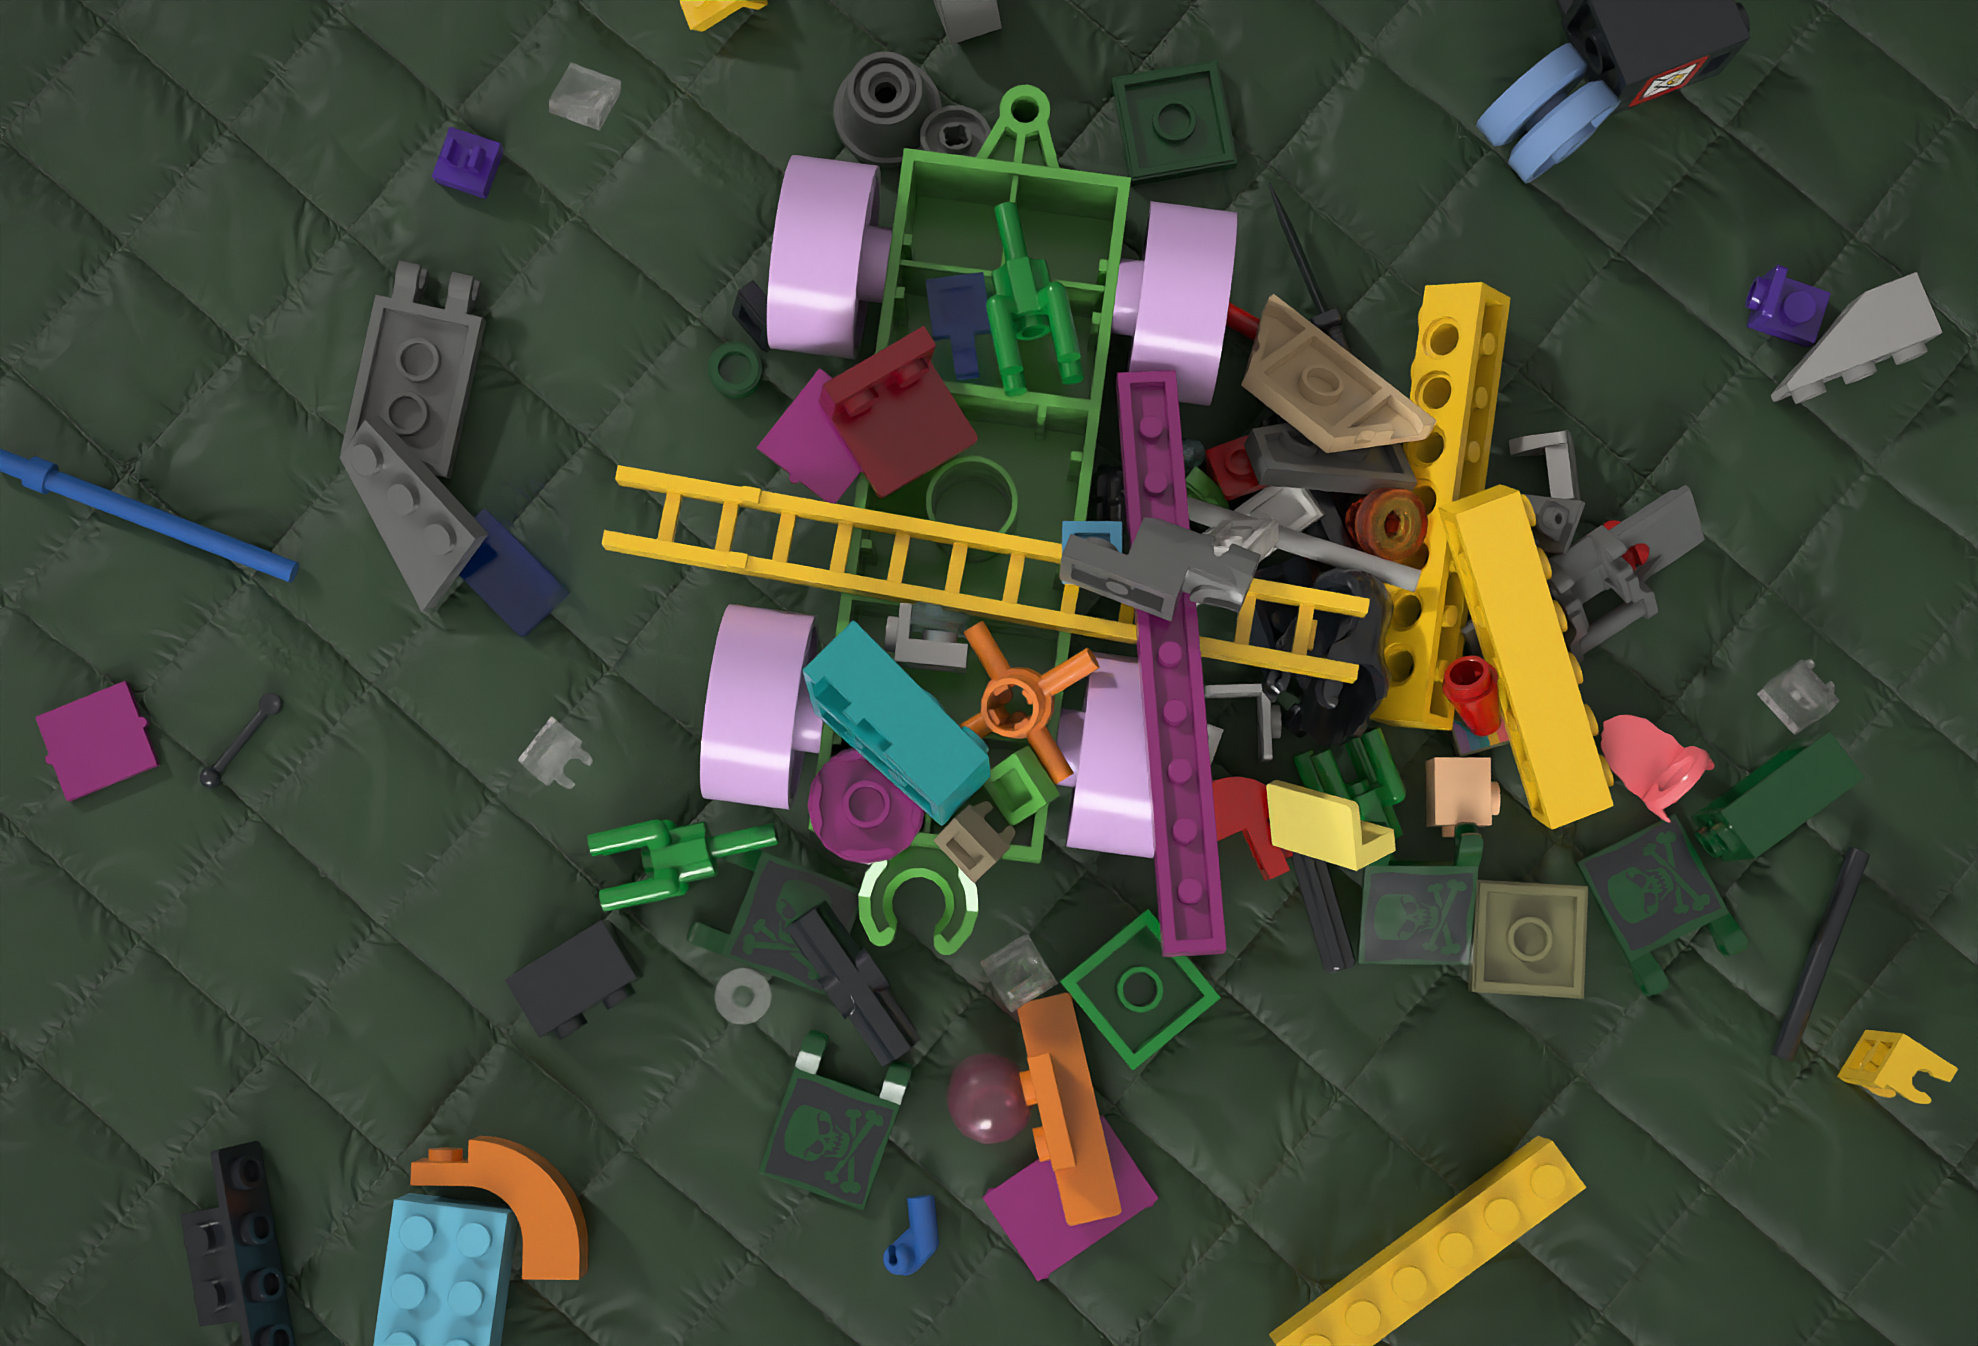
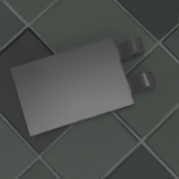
M399 260L392 297L375 295L340 455L364 420L379 415L435 476L452 479L486 325L485 319L471 315L479 298L481 282L475 280L474 276L452 272L445 309L418 304L425 291L429 271L422 269L421 265Z

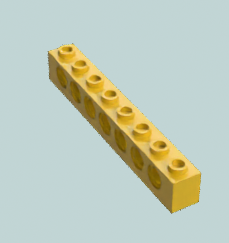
M1483 282L1425 286L1423 305L1418 314L1419 334L1416 356L1411 365L1412 384L1410 400L1437 420L1426 439L1403 443V451L1417 484L1408 498L1396 497L1393 519L1388 529L1390 543L1387 560L1422 571L1415 592L1382 582L1390 593L1394 604L1391 623L1385 637L1384 649L1385 662L1392 673L1387 697L1383 698L1379 707L1370 717L1371 720L1394 727L1452 731L1455 708L1444 695L1442 683L1447 667L1453 661L1462 657L1464 636L1461 629L1466 625L1469 608L1438 507L1485 490L1511 297ZM1429 555L1428 560H1427V563H1426L1425 566H1424L1425 560H1426L1427 556ZM1421 609V614L1417 620V615ZM1414 663L1412 673L1409 676L1410 668Z

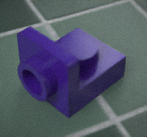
M1777 264L1763 277L1757 276L1749 289L1745 307L1752 310L1746 327L1809 348L1815 343L1831 293L1787 278L1788 268Z

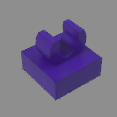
M449 127L431 177L438 184L487 199L505 149L499 142Z

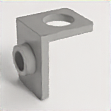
M1262 684L1204 686L1205 699L1256 697L1259 763L1272 760V739L1281 737V711L1279 705H1271V701L1262 692Z

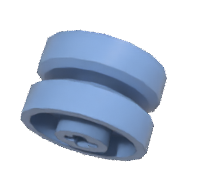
M1566 43L1557 48L1521 76L1484 112L1476 124V127L1493 146L1509 144L1524 132H1528L1512 149L1508 164L1525 184L1533 181L1553 165L1560 163L1577 150L1594 134L1596 128L1609 117L1621 102L1603 80L1589 82L1568 96L1584 78L1588 67L1587 61L1571 43Z

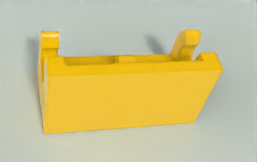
M1865 1030L1837 1077L1846 1083L1861 1085L1877 1096L1891 1098L1895 1097V1092L1911 1102L1929 1104L1931 1103V1098L1925 1092H1920L1914 1088L1912 1077L1915 1076L1917 1071L1928 1072L1934 1078L1951 1082L1958 1068L1903 1033Z

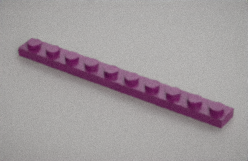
M1176 370L1117 373L1116 392L1129 551L1144 517L1162 519L1190 530ZM1183 592L1171 621L1134 608L1162 957L1224 954L1227 950L1196 602L1190 601V594Z

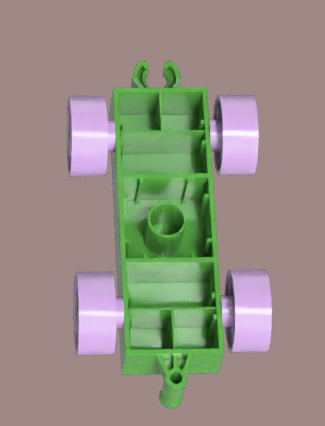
M1018 85L1009 89L1003 96L1000 103L999 119L976 157L904 148L893 228L879 227L881 172L879 166L800 155L791 156L782 183L771 251L767 297L768 344L771 349L856 360L862 344L869 302L882 303L875 354L924 326L936 344L931 363L974 429L978 439L970 448L885 498L877 496L861 471L857 479L854 507L1062 544L1063 521H1086L1111 333L1131 336L1126 372L1176 370L1179 402L1210 406L1218 374L1230 298L1237 235V213L1151 201L1141 261L1121 258L1131 177L1059 168L1049 130L1050 102L1046 94L1038 87ZM1005 202L1017 204L1028 256L1033 259H1045L1048 263L1052 282L1062 283L1067 290L1084 373V379L1078 383L1069 385L1062 383L1051 332L1034 340H1020L1017 338L1028 391L1016 397L1005 396L986 310L987 300L995 295L991 278L992 271L1000 268L1006 262L994 211L997 205ZM854 527L845 573L887 580L896 535ZM911 538L902 583L945 591L953 545ZM968 548L960 594L1002 601L1011 555ZM1025 558L1017 604L1060 611L1065 584H1062V580L1059 579L1061 564ZM842 592L836 636L854 620L885 651L888 616L899 617L900 602ZM729 604L727 606L716 640L706 696L700 756V788L703 798L791 810L800 783L805 752L819 753L817 775L823 765L830 761L831 758L843 750L853 748L814 714L803 669L818 655L819 623L817 615L738 604ZM913 605L914 614L911 639L922 640V631L924 630L958 634L957 643L968 644L967 670L965 674L901 668L922 689L934 696L943 706L946 714L957 725H960L981 712V699L988 682L991 681L965 637L964 631L984 621L1011 668H1030L1041 675L1068 660L1071 633ZM885 651L894 660L895 652ZM1092 652L1100 668L1087 675L1082 711L1061 708L1062 690L1054 695V712L1049 723L1046 725L1074 774L1056 784L1072 787L1066 847L1153 858L1154 848L1138 658ZM1017 685L1012 687L1014 697L1009 703L1004 704L1006 711L1010 715L1016 711H1023L1028 716L1033 714V704L1028 705L1026 697L1022 694L1024 688ZM995 732L982 738L989 748L987 755L989 756L990 770L1013 753L1027 745L1030 746L1026 738H1008ZM984 785L943 826L938 824L924 811L922 827L911 845L891 860L873 863L866 871L858 895L859 916L869 940L874 945L887 946L894 940L898 922L893 912L892 903L895 891L903 882L917 877L933 880L941 887L945 896L946 908L943 917L935 925L934 930L935 949L940 954L951 955L972 934L979 913L977 887L933 840L969 804L973 807L984 801L989 802L994 807L984 820L997 833H1000L1009 825ZM1048 804L1013 826L1016 833L1009 845L1011 848L1000 859L1040 863ZM810 819L808 829L814 832Z

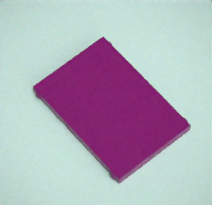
M1103 1115L1100 1116L1122 1209L1119 1215L1074 1226L1068 1225L1051 1160L1040 1162L1039 1158L997 1187L988 1189L986 1194L982 1196L1037 1281L1048 1278L1051 1272L1146 1207L1153 1206L1155 1201L1159 1199Z

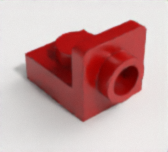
M1249 435L1205 450L1206 474L1220 488L1226 500H1233L1268 487V485L1258 484L1244 447Z

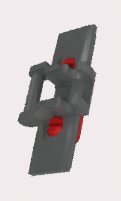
M1687 485L1677 490H1670L1622 522L1613 520L1604 523L1570 545L1567 555L1556 554L1548 559L1552 571V578L1547 580L1552 600H1556L1560 604L1566 617L1568 628L1562 634L1567 651L1576 657L1579 664L1584 661L1583 655L1631 623L1642 616L1649 619L1657 614L1658 608L1654 592L1645 584V581L1705 540L1694 498ZM1612 588L1625 601L1596 621L1588 624L1582 604L1604 589ZM1471 619L1466 622L1465 627L1461 631L1471 656H1478L1484 659Z

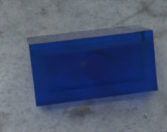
M484 508L475 519L489 534L459 575L518 635L525 637L570 592L495 516Z

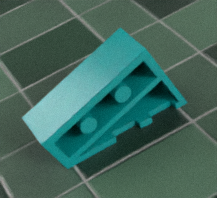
M854 620L803 669L814 714L941 826L991 777L989 756L987 755L989 748L985 742L966 726L960 728L946 714L939 701L929 692L922 689Z

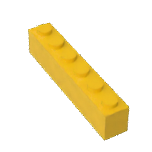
M1500 484L1438 507L1484 660L1492 665L1498 674L1500 712L1532 817L1553 830L1613 807V801L1608 788L1614 785L1612 771L1606 759L1602 755H1598L1593 736L1598 735V724L1591 708L1587 704H1583L1578 685L1583 683L1582 671L1576 657L1571 652H1568L1562 633L1567 631V621L1560 604L1556 600H1552L1547 580L1552 578V571L1547 556L1540 547H1536L1531 527L1536 525V518L1529 499L1524 494L1521 495L1519 490Z
M1538 1135L1269 1333V1336L1276 1346H1373L1587 1187L1554 1142Z

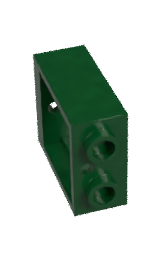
M1830 731L1796 739L1692 815V820L1699 828L1695 831V836L1701 846L1713 858L1720 856L1724 862L1755 859L1865 777Z

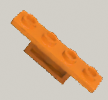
M1062 993L1020 1003L1017 1006V1012L1030 1069L1019 1072L1027 1106L1038 1104L1043 1126L1032 1128L1040 1162L1051 1160L1066 1222L1068 1225L1074 1226L1119 1215L1122 1211L1072 997L1069 993Z

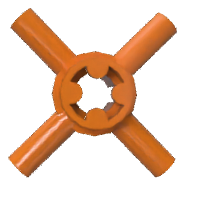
M984 621L964 631L965 637L991 681L988 682L981 699V712L958 726L960 728L963 726L970 728L981 739L992 732L1008 738H1026L1054 785L1074 774L1046 725L1049 723L1054 712V695L1100 668L1092 651L1086 648L1041 675L1030 668H1011ZM1017 685L1024 688L1022 694L1026 697L1028 705L1033 704V714L1028 716L1023 711H1016L1010 715L1006 711L1004 704L1009 703L1014 697L1012 687Z

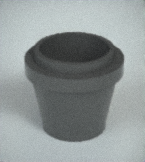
M887 51L870 54L855 65L837 91L834 102V120L837 133L847 150L860 161L869 165H877L881 168L901 167L904 148L920 150V129L925 119L931 113L942 108L941 98L932 79L906 57ZM882 88H890L896 93L895 99L890 103H881L875 96Z

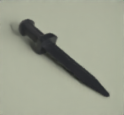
M1268 183L1281 227L1318 312V316L1309 320L1314 326L1353 355L1341 327L1343 318L1340 309L1336 307L1328 310L1292 222L1272 185Z

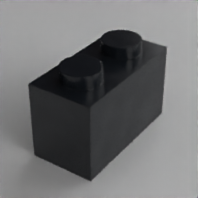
M600 920L505 979V982L538 1037L541 1038L555 1033L557 1038L561 1040L585 1026L588 1021L584 1014L597 1005L603 1003L608 1011L636 994L631 984L644 976L610 920Z

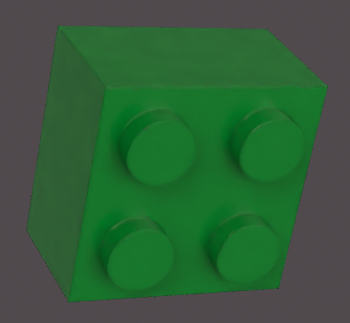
M1149 909L1139 913L1059 979V982L1132 1070L1136 1069L1221 998L1187 956L1162 957L1160 923Z

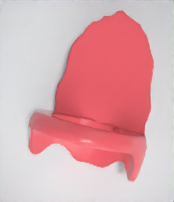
M1618 715L1603 722L1600 746L1610 769L1622 780L1629 791L1644 801L1650 811L1670 823L1671 820L1664 808L1676 803L1700 779L1705 770L1714 769L1715 764L1709 754L1695 746L1682 747L1672 735L1661 731L1645 718L1632 715Z

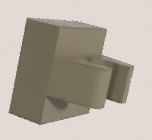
M987 801L973 807L969 804L933 840L973 883L984 875L1011 848L1009 845L1016 833L1011 825L997 833L984 820L987 814L994 808Z

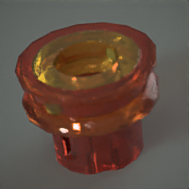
M1382 487L1372 491L1368 496L1361 497L1350 505L1346 513L1345 525L1351 539L1360 544L1365 553L1389 561H1402L1412 557L1422 546L1427 535L1428 517L1424 504L1416 494L1407 489Z

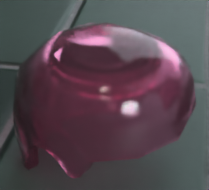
M991 1052L969 1056L952 1071L946 1090V1103L953 1122L965 1137L985 1145L1010 1141L1025 1129L1031 1117L1033 1105L1027 1106L1019 1074L1022 1071L1011 1059Z

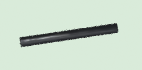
M1848 847L1771 1055L1792 1063L1794 1061L1868 863L1870 854L1865 851Z

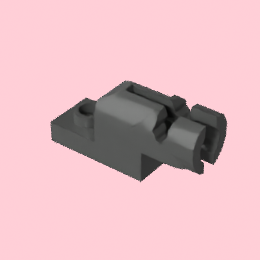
M1144 517L1128 555L1118 552V549L1106 540L1096 537L1083 539L1070 534L1061 557L1059 579L1169 621L1174 616L1183 592L1190 594L1189 599L1192 602L1224 607L1239 613L1256 573L1261 554L1236 544H1231L1227 552L1221 556H1216L1214 554L1216 540L1214 536L1210 534L1202 535L1162 519Z

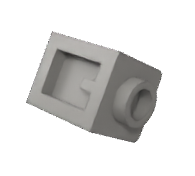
M900 603L899 617L888 616L885 651L895 652L894 661L900 667L966 674L968 644L957 643L958 634L924 630L922 631V640L911 639L914 609L910 603Z

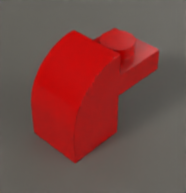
M1226 777L1213 781L1217 841L1242 831L1264 881L1290 871L1286 859L1293 856L1292 851L1272 845L1271 828L1267 821L1269 809L1266 785L1245 777Z

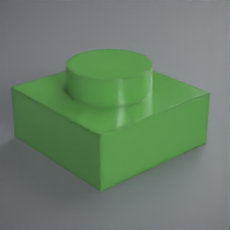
M1029 745L1013 753L990 770L991 777L983 784L1008 824L1012 827L1060 796L1059 791Z

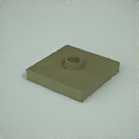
M1477 880L1468 992L1584 999L1588 886Z

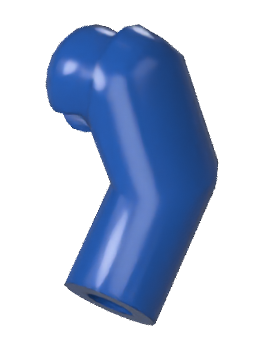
M934 1195L907 1198L910 1227L892 1245H889L883 1254L884 1266L890 1273L904 1276L913 1274L938 1249L939 1236Z

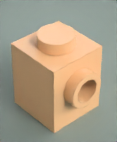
M1434 757L1425 761L1426 827H1442L1443 838H1454V828L1457 823L1474 822L1477 823L1478 827L1492 825V815H1498L1500 810V787L1498 782H1491V758Z

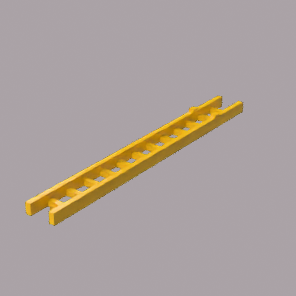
M620 465L617 467L615 480L619 486L666 494L657 539L604 530L602 546L605 550L1137 645L1136 626L1133 625L1134 607L1121 603L1118 622L1075 614L1079 586L1074 584H1065L1060 611L1017 604L1025 558L1061 564L1062 544L761 491L760 488L749 486L739 487ZM683 497L724 504L715 550L674 543ZM740 507L781 514L772 560L731 551ZM797 517L838 524L830 570L788 563ZM854 527L896 535L887 580L845 573ZM911 538L953 545L945 591L902 583ZM968 548L1011 555L1002 601L960 594ZM1253 578L1243 606L1237 616L1233 642L1199 636L1201 656L1354 683L1357 680L1359 665L1307 656V650L1312 651L1318 621L1313 620V614L1315 609L1364 618L1368 613L1370 599ZM1256 599L1298 606L1291 653L1249 645Z

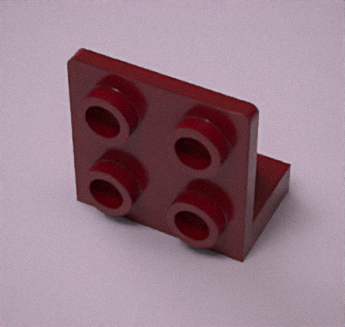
M924 326L827 381L822 386L819 404L879 498L887 497L973 446L978 439L974 429L931 363L936 344Z

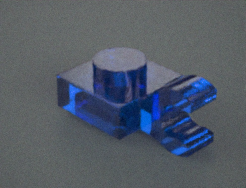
M983 272L925 279L933 340L951 339L956 381L979 378L974 336L991 334L986 310L987 297Z

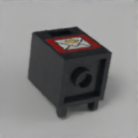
M1555 0L1562 17L1560 23L1568 42L1574 46L1588 63L1584 75L1586 84L1603 80L1621 101L1609 116L1720 74L1751 38L1749 35L1750 21L1744 6L1740 2L1735 3V0Z

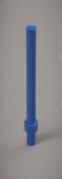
M0 448V472L21 479L22 485L26 488L42 494H48L50 491L289 583L296 577L299 569V563L61 472L57 464L37 456L27 459Z

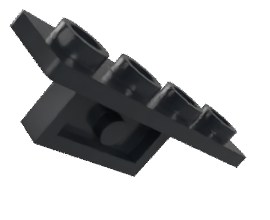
M252 1141L213 1150L210 1156L219 1206L180 1214L199 1326L239 1321L243 1346H296L261 1144L259 1141Z

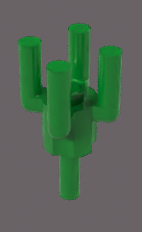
M1014 202L1001 203L994 208L1006 262L1000 268L992 271L991 278L995 295L987 300L986 310L1005 396L1016 397L1028 391L1017 338L1020 340H1034L1045 336L1049 332H1051L1062 383L1067 385L1078 383L1084 379V373L1067 290L1062 283L1052 282L1048 263L1045 259H1033L1028 256L1017 204Z
M1380 726L1368 729L1360 738L1352 739L1349 743L1344 744L1358 779L1348 783H1344L1331 748L1314 753L1313 749H1308L1292 756L1305 788L1355 801L1359 806L1360 820L1366 822H1386L1388 828L1394 829L1395 840L1404 835L1392 805L1404 800L1406 790ZM1393 852L1391 853L1390 861H1396Z
M654 819L588 834L587 841L592 856L602 854L607 856L641 848L642 863L648 879L599 890L602 909L604 912L682 896L688 891L689 882L717 876V858L778 845L779 837L774 822L712 836L706 821L677 827L671 820Z

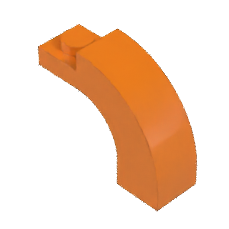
M477 1136L469 1140L468 1158H463V1148H430L428 1150V1158H421L411 1162L410 1186L479 1187L495 1193L511 1207L519 1221L523 1237L522 1279L580 1280L588 1273V1233L581 1205L568 1181L559 1170L534 1150L503 1138Z

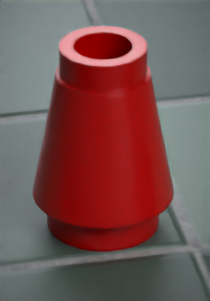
M1464 656L1453 661L1445 670L1442 683L1444 695L1456 709L1472 734L1476 736L1493 734L1500 728L1502 722L1496 669L1478 656Z

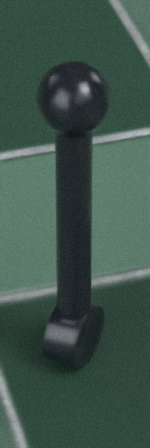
M267 693L260 698V710L217 762L212 767H207L201 771L199 778L204 787L214 788L218 786L222 780L221 773L269 715H277L282 711L284 703L280 696L274 693Z

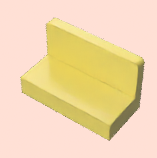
M1279 780L1266 785L1273 846L1355 871L1396 851L1394 829L1360 820L1359 806L1355 801Z

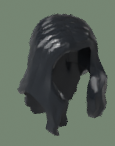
M1336 567L1319 574L1312 583L1311 588L1370 599L1368 613L1364 618L1314 609L1313 620L1318 621L1312 651L1307 650V656L1359 665L1357 680L1354 683H1347L1294 673L1299 686L1304 689L1305 694L1304 701L1299 708L1300 713L1303 714L1301 719L1302 730L1309 733L1317 743L1327 747L1347 744L1352 739L1360 738L1364 734L1366 728L1371 724L1370 715L1379 707L1383 698L1387 697L1392 673L1384 658L1385 637L1394 611V604L1390 593L1376 576L1368 572L1352 568L1345 570ZM1297 616L1290 623L1284 634L1277 640L1274 650L1291 653ZM1268 668L1261 686L1262 692L1272 703L1276 702L1279 693L1286 690L1291 672Z

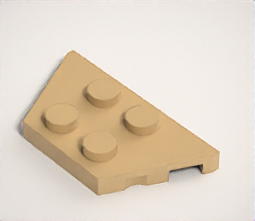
M1275 294L1269 297L1261 315L1241 386L1326 453L1424 440L1430 435L1437 420Z

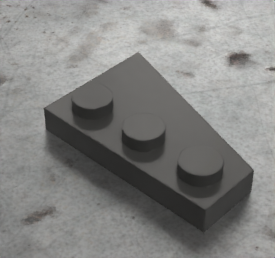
M379 415L365 419L339 458L419 608L423 612L438 604L489 533Z
M1283 423L1252 429L1244 444L1259 485L1408 498L1417 484L1400 443L1326 453L1291 424Z

